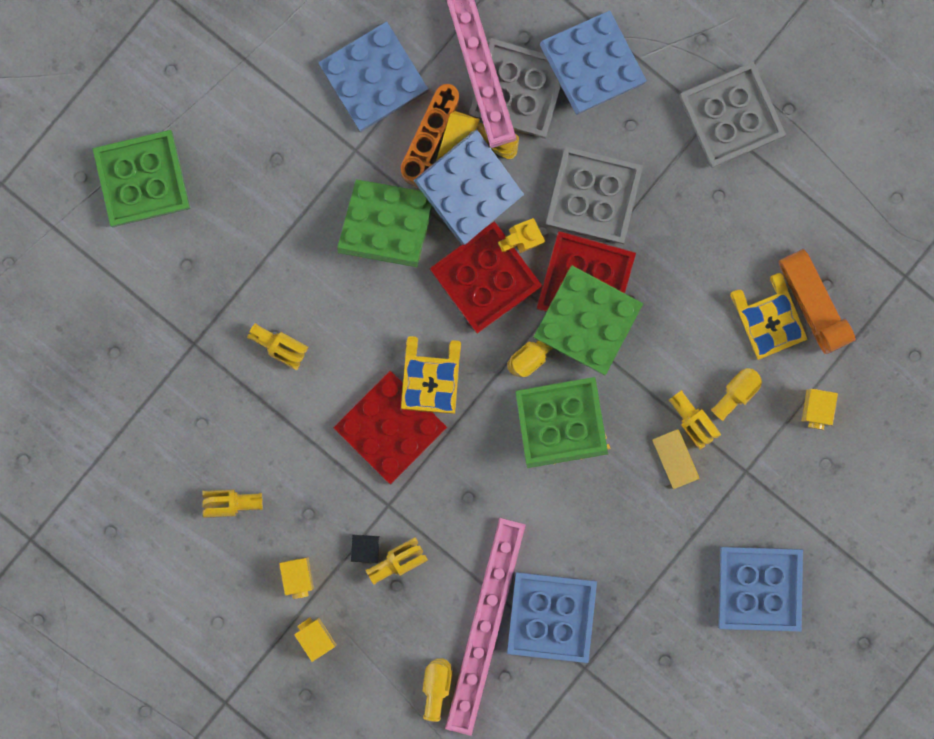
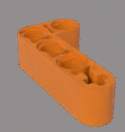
M443 84L436 90L401 164L402 178L405 182L417 188L419 187L413 180L432 165L431 162L443 139L449 116L457 110L459 105V92L451 84ZM450 93L452 94L453 101H447L444 112L443 110H441V107L443 105L442 96L446 97L447 94ZM432 117H440L443 120L441 127L432 128L429 126L428 122ZM421 141H429L432 148L430 151L423 153L417 149V145ZM413 164L419 166L421 169L420 173L416 177L408 176L405 173L408 166Z
M801 249L779 260L780 269L822 352L829 354L854 342L856 338L850 324L846 319L841 320L806 250Z

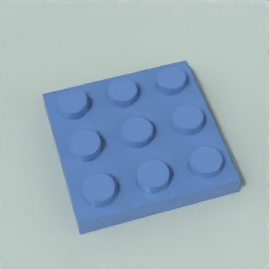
M611 11L542 40L539 44L576 115L635 89L647 81Z
M388 22L383 23L318 62L360 132L429 91Z
M478 130L471 132L413 180L461 245L469 242L524 195Z
M720 547L718 628L801 632L803 549Z
M516 572L507 654L589 663L597 581Z

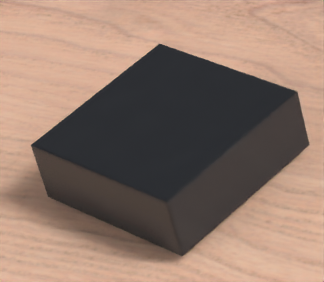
M353 534L351 562L378 563L380 536Z

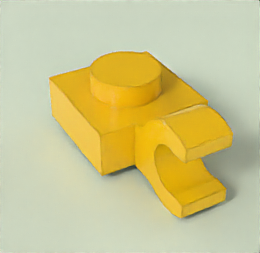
M532 218L508 229L511 235L499 241L498 244L502 252L517 246L519 252L523 253L540 246L545 240L535 219Z

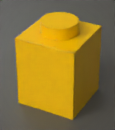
M807 389L801 421L807 422L808 428L824 430L825 426H832L838 393Z
M305 557L279 563L285 595L292 594L293 599L309 596L308 591L314 589L309 558Z
M309 617L297 625L299 631L294 636L311 662L337 645L320 618L313 621Z

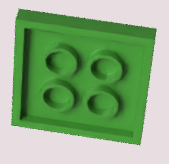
M172 130L92 148L112 228L191 209Z
M356 179L337 247L338 253L418 267L433 206L422 191Z
M571 265L533 338L605 376L643 303Z
M596 377L516 391L527 468L608 455Z

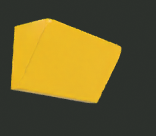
M457 111L452 112L448 119L436 161L471 132L477 130L480 119Z
M679 429L652 439L673 489L700 479Z

